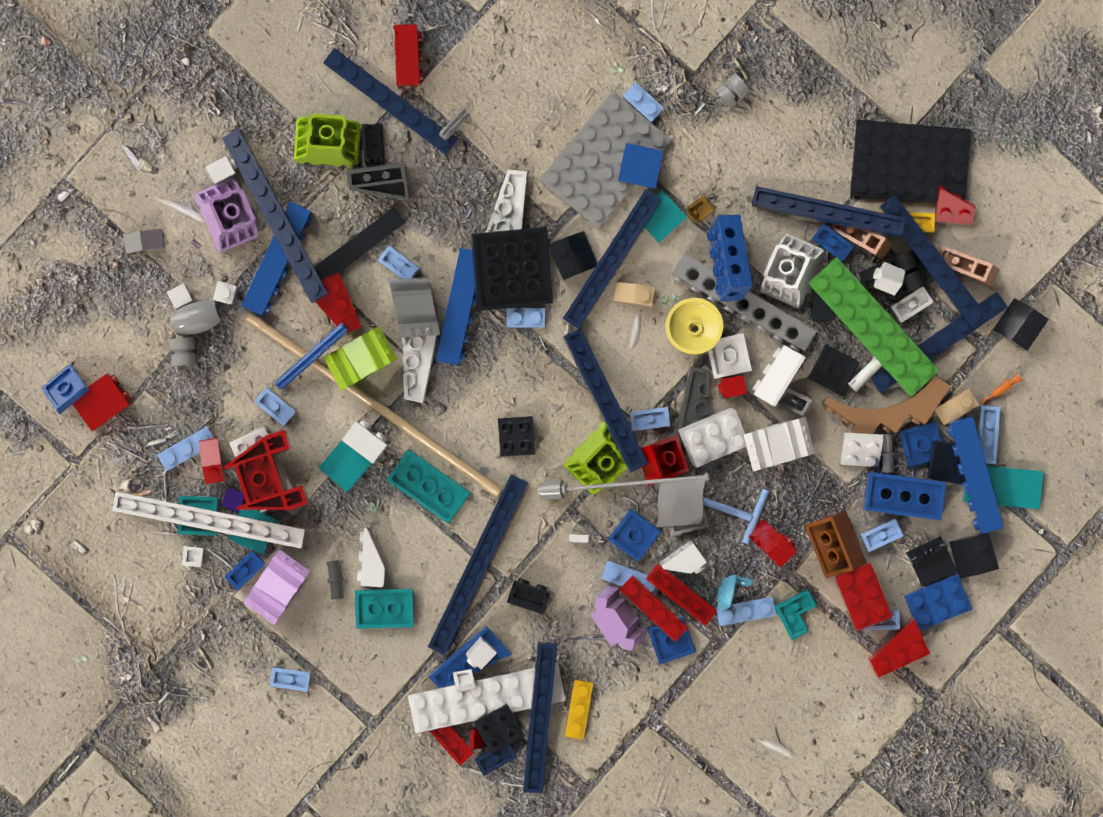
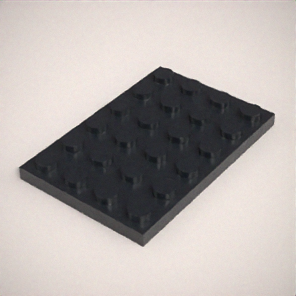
M857 119L850 196L889 200L895 195L899 201L937 204L939 186H943L948 192L956 193L965 200L971 129Z

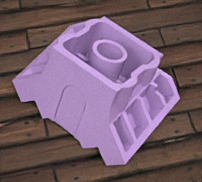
M233 178L195 194V202L200 207L201 215L207 224L210 236L215 242V248L220 253L258 237L257 227L254 222L256 218L243 189L239 188L238 183Z
M279 549L247 596L244 604L275 625L310 571Z
M608 586L596 597V611L591 613V616L611 647L619 644L622 649L633 651L644 640L646 628L638 627L639 617H636L626 603L627 598L618 597L619 587Z

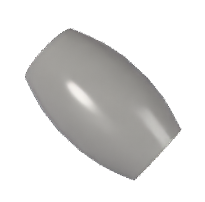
M199 301L188 304L171 315V321L176 334L186 336L199 334L213 328L222 321V317L216 301Z

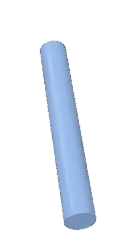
M762 489L742 540L743 543L748 545L751 541L749 535L756 528L770 493L766 489Z
M703 497L704 506L751 521L753 514Z

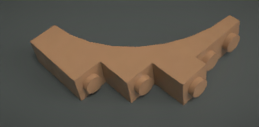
M934 376L912 397L899 404L881 409H857L843 405L829 397L825 398L823 404L826 405L824 409L834 415L836 412L841 415L840 420L849 426L853 423L854 425L850 430L852 433L873 434L878 425L882 424L881 429L890 434L891 432H898L908 415L911 416L909 420L919 425L922 423L925 425L951 386Z

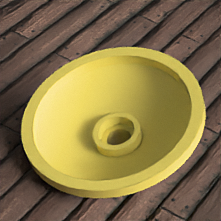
M701 298L685 299L677 303L670 310L666 319V334L670 343L677 350L690 355L703 354L710 351L719 342L723 333L722 316L719 310L707 300ZM698 327L697 332H692L691 329Z

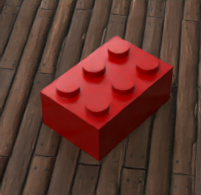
M871 563L835 577V583L856 633L892 619L893 616Z

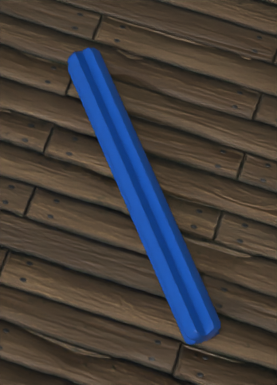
M343 323L339 324L276 380V386L281 390L284 389L348 331L347 326Z

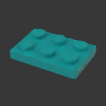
M413 588L355 590L356 629L414 627Z

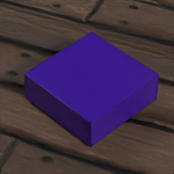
M228 487L221 506L240 512L236 507L243 504L245 499L243 493Z

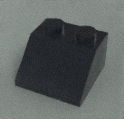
M584 231L548 245L563 281L593 269L598 264Z
M1014 298L992 330L1021 350L1028 351L1049 319L1034 308Z
M989 532L984 534L976 533L949 541L959 578L980 575L999 569Z

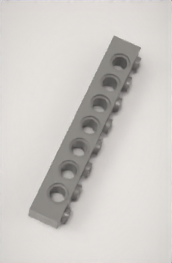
M683 254L672 272V275H674L673 279L681 284H684V282L691 285L690 289L698 294L701 292L708 295L706 299L715 304L720 302L719 295L716 294L715 287L717 281L716 277L713 276V270ZM690 270L698 272L697 280H690L688 278ZM707 279L714 281L715 287L713 290L705 288L704 283ZM749 291L743 298L748 302V307L745 310L738 307V301L720 302L724 305L723 309L732 314L734 311L739 313L740 319L747 323H750V321L756 323V328L764 333L768 330L774 334V339L781 343L785 340L790 343L789 347L798 353L800 350H806L816 333L814 329ZM757 308L764 311L762 319H757L754 316V311ZM773 318H778L781 322V326L778 329H774L771 326ZM790 328L797 330V336L794 339L789 338L787 335V331Z

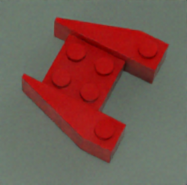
M286 430L264 436L223 467L224 470L235 468L246 504L237 506V510H293L310 504L305 487L301 485L285 491L273 455L292 449Z

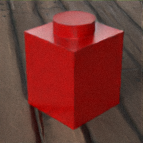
M744 375L720 379V384H717L719 395H723V398L747 394Z

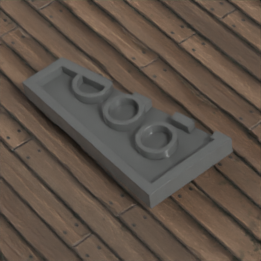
M689 367L675 432L680 443H683L678 429L705 419L711 414L709 370Z

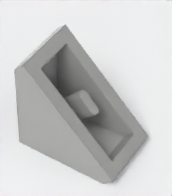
M161 229L137 231L123 235L126 254L164 248Z
M787 387L777 404L800 417H805L814 401Z

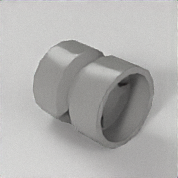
M736 73L727 79V84L722 83L714 90L728 109L734 107L738 103L739 98L743 99L751 92Z
M194 337L169 339L170 350L174 352L171 356L172 366L197 364L195 353L192 352L195 349Z

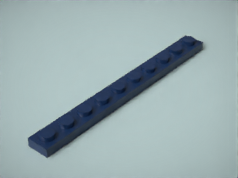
M239 128L222 139L311 303H315L328 295L329 292L243 133Z
M512 474L510 475L428 645L429 648L443 655L446 654L528 484L527 481Z

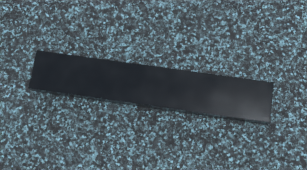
M393 207L317 264L315 268L321 279L341 272L405 224Z

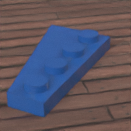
M484 626L428 676L438 688H443L455 684L454 672L472 669L473 674L479 672L481 669L478 666L474 668L467 662L466 652L480 637L485 639L497 652L483 668L491 666L498 660L512 654L487 626Z

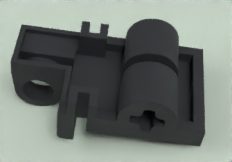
M912 250L884 261L905 270L903 284L895 296L884 291L887 301L933 283L931 275ZM884 262L858 272L861 279L860 283L866 290L874 287V272Z

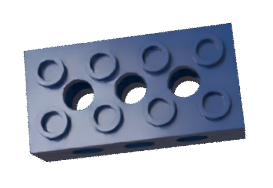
M740 214L718 215L707 231V240L711 243L710 258L714 262L713 276L716 277L717 281L715 287L716 294L719 295L720 302L743 300L752 287Z
M867 472L862 509L941 521L946 482ZM884 488H888L890 494L887 498L883 499L881 491ZM902 491L908 492L909 496L906 501L900 499ZM925 493L927 495V501L924 504H921L919 501V496Z

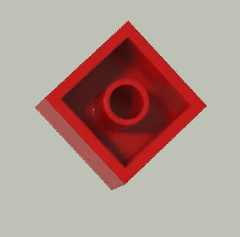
M677 435L641 447L648 462V465L642 468L646 480L674 478L689 471Z

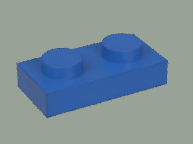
M824 223L811 238L841 262H843L854 247Z
M251 550L224 577L239 590L265 565V562Z

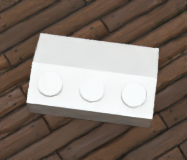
M785 345L782 348L778 347L772 356L775 358L772 364L768 363L762 372L765 374L761 381L757 380L752 388L754 396L772 407L776 406L806 358Z
M689 541L659 563L666 570L690 574L695 572L697 574L705 568L704 564L707 562L696 546Z

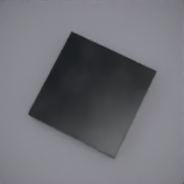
M825 344L808 379L842 396L859 361Z
M933 441L927 474L928 479L962 485V482H965L964 476L960 475L957 464H960L958 456L955 457L952 446L955 444Z

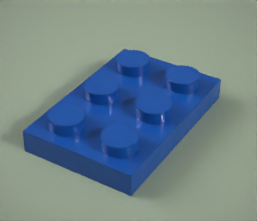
M958 574L904 595L911 615L915 619L920 631L972 610Z

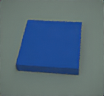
M626 143L618 181L656 189L664 151Z
M69 364L41 388L59 414L63 413L90 390L72 364Z
M937 421L899 430L909 468L929 463L933 441L942 442Z
M630 508L608 540L639 562L661 531Z
M684 616L678 617L683 623L686 624ZM654 625L647 628L659 665L696 653L688 629L676 641H673L659 626Z

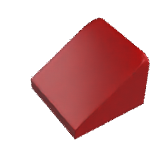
M472 728L470 748H484L485 742L478 729Z

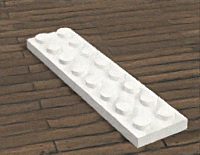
M555 663L551 704L566 701L558 663ZM535 668L475 680L476 688L457 692L456 686L452 685L407 695L415 733L475 721L505 704H508L512 712L530 709Z

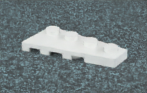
M507 171L486 232L522 229L526 171Z

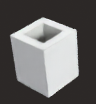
M227 156L206 166L214 184H219L237 175L235 170L238 168L234 160H229Z
M884 262L874 272V287L895 296L903 284L905 270Z
M218 281L213 300L234 305L239 287Z
M480 637L466 652L467 662L472 667L476 668L478 666L482 670L497 652L485 639Z

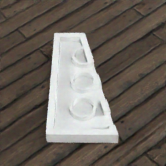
M438 335L402 337L404 399L424 403Z

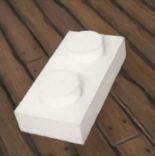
M922 287L890 308L899 322L902 323L932 304L933 300L926 289Z

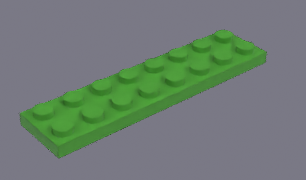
M837 257L808 282L812 289L910 397L939 372L938 368Z

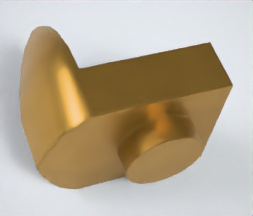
M702 195L687 207L686 215L690 221L700 223L715 212L716 209L706 195Z

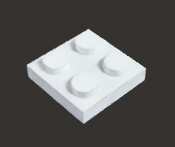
M744 333L720 338L717 345L708 351L714 379L752 371Z
M844 433L840 465L879 467L883 435Z

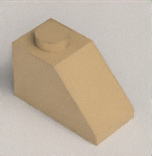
M616 282L613 301L652 307L655 287Z
M964 389L937 406L935 413L942 424L945 425L949 421H953L969 412L979 404L971 391Z

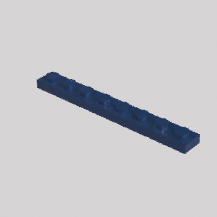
M336 48L331 51L323 62L324 65L445 155L448 154L457 142V139L452 135L447 140L440 137L439 133L443 129Z
M758 186L755 188L752 199L753 207L898 238L903 237L907 218Z
M645 189L562 319L578 329L581 327L662 200L661 198Z
M894 195L879 207L883 213L907 218L902 237L971 329H974L987 319L986 313L898 198Z
M995 292L979 303V306L988 318L974 329H971L961 315L917 346L931 360L1008 307L999 293ZM885 368L870 378L880 394L897 383Z
M581 328L564 335L563 339L629 472L632 473L647 466L648 462Z
M537 642L523 792H543L557 643Z

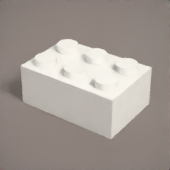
M732 408L678 429L691 465L695 467L702 466L746 447L743 427L736 410Z
M356 421L342 441L373 464L388 447L389 443L386 442L388 438L380 432L374 433L371 430L373 427L366 421Z

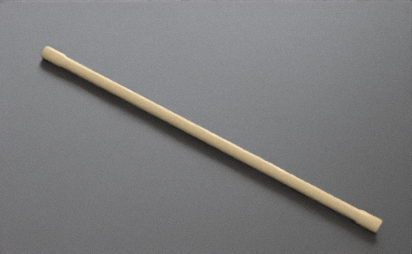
M251 312L246 318V322L267 334L299 358L308 353L254 312ZM316 359L311 364L312 367L337 384L326 364L319 359ZM356 385L345 389L479 483L495 497L502 490L503 487L482 475Z

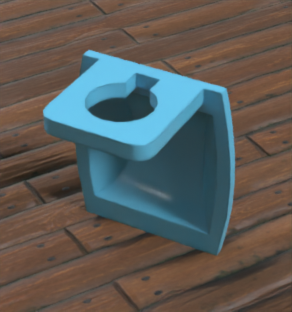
M736 574L722 580L717 594L719 609L724 611L731 606L736 584L748 587L753 584V580L737 576Z

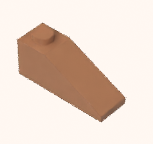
M832 224L830 228L881 260H884L893 245L889 240L875 232Z
M942 246L940 250V255L954 272L993 287L1000 271L995 265L946 246Z

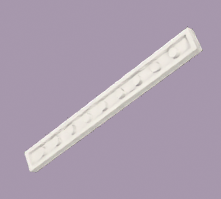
M116 492L112 511L296 548H302L306 530L122 492Z

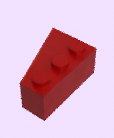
M417 24L394 25L396 86H420V82L424 81L423 70H420L419 62H423V51H419V43H422V31L418 32Z
M340 272L323 278L322 281L329 294L316 301L318 306L336 326L341 323L345 324L348 328L347 333L362 327Z
M764 519L749 535V538L780 568L797 552L793 548L796 544L786 535H780Z
M911 617L900 630H897L887 642L868 658L877 678L930 654L915 619Z

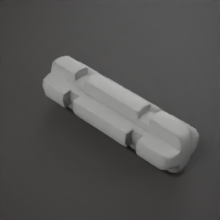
M461 109L440 131V137L447 140L468 118L469 113L465 109Z

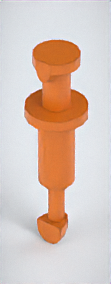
M1016 373V376L1009 381L1004 379L1005 383L993 390L990 396L984 398L983 404H988L991 398L998 397L1009 388L1012 390L1013 384L1022 381L1019 374Z

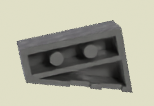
M405 161L347 169L349 190L405 201L410 200Z

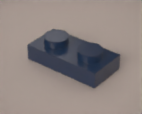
M510 744L493 754L487 751L474 760L483 776L517 758V755Z

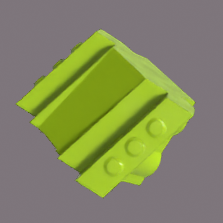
M311 113V117L303 116L298 118L296 121L294 161L300 164L309 162L313 165L324 164L336 167L346 165L352 168L357 166L361 124L354 120L345 119V116Z
M380 326L323 357L341 391L371 376L398 359Z
M601 422L598 429L591 432L588 438L574 450L573 455L566 458L563 465L583 486L613 483L627 469L605 422ZM594 488L587 490L590 491L592 494H595L597 492H600L603 488Z

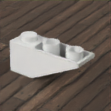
M365 527L364 532L360 531V543H363V551H359L358 562H362V569L358 570L357 581H361L360 586L384 587L386 567L369 529Z

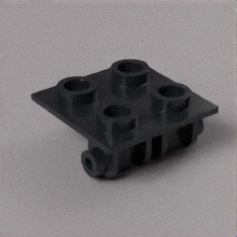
M533 416L498 418L500 457L535 455Z
M941 536L906 552L922 587L957 571Z
M508 704L474 721L491 754L525 737Z

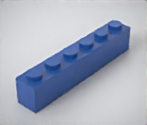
M290 201L285 213L302 242L305 237L303 231L306 226H310L313 220L312 212ZM275 235L241 305L261 316L269 313L273 305L270 301L273 296H277L281 288L278 284L281 278L285 279L289 271L286 268L289 261Z
M460 248L436 361L458 366L459 362L463 363L465 351H462L463 343L467 344L469 332H466L467 325L472 324L474 315L470 311L471 307L476 305L472 250Z
M967 416L949 421L950 427H947L949 438H953L955 443L952 449L954 456H958L960 461L957 467L959 474L963 475L965 479L962 485L965 494L969 493L970 500L967 503L970 512L974 511L975 519L972 520L975 530H979L981 534L1004 528L973 417Z

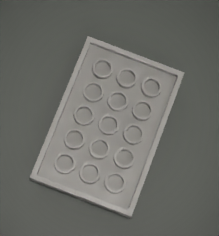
M612 91L541 176L539 181L598 229L634 186V184L618 181L626 143L663 151L671 139Z

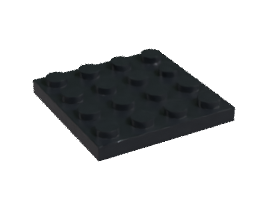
M547 227L470 234L477 311L553 303Z

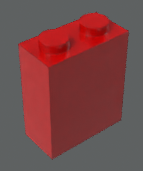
M106 373L88 386L90 390L72 404L91 431H96L132 405L130 395L126 390L122 391L118 386L120 382L114 374L111 376L110 373Z

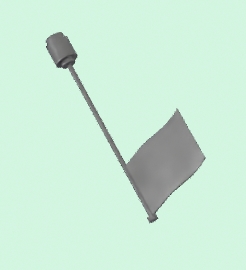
M705 473V475L572 487H568L563 480H552L540 483L538 492L541 499L555 500L564 499L570 490L661 483L658 494L659 518L656 527L700 524L704 512L703 489L705 481H710V473Z

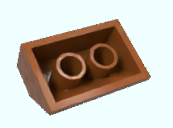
M846 510L805 525L825 578L853 571L867 563Z

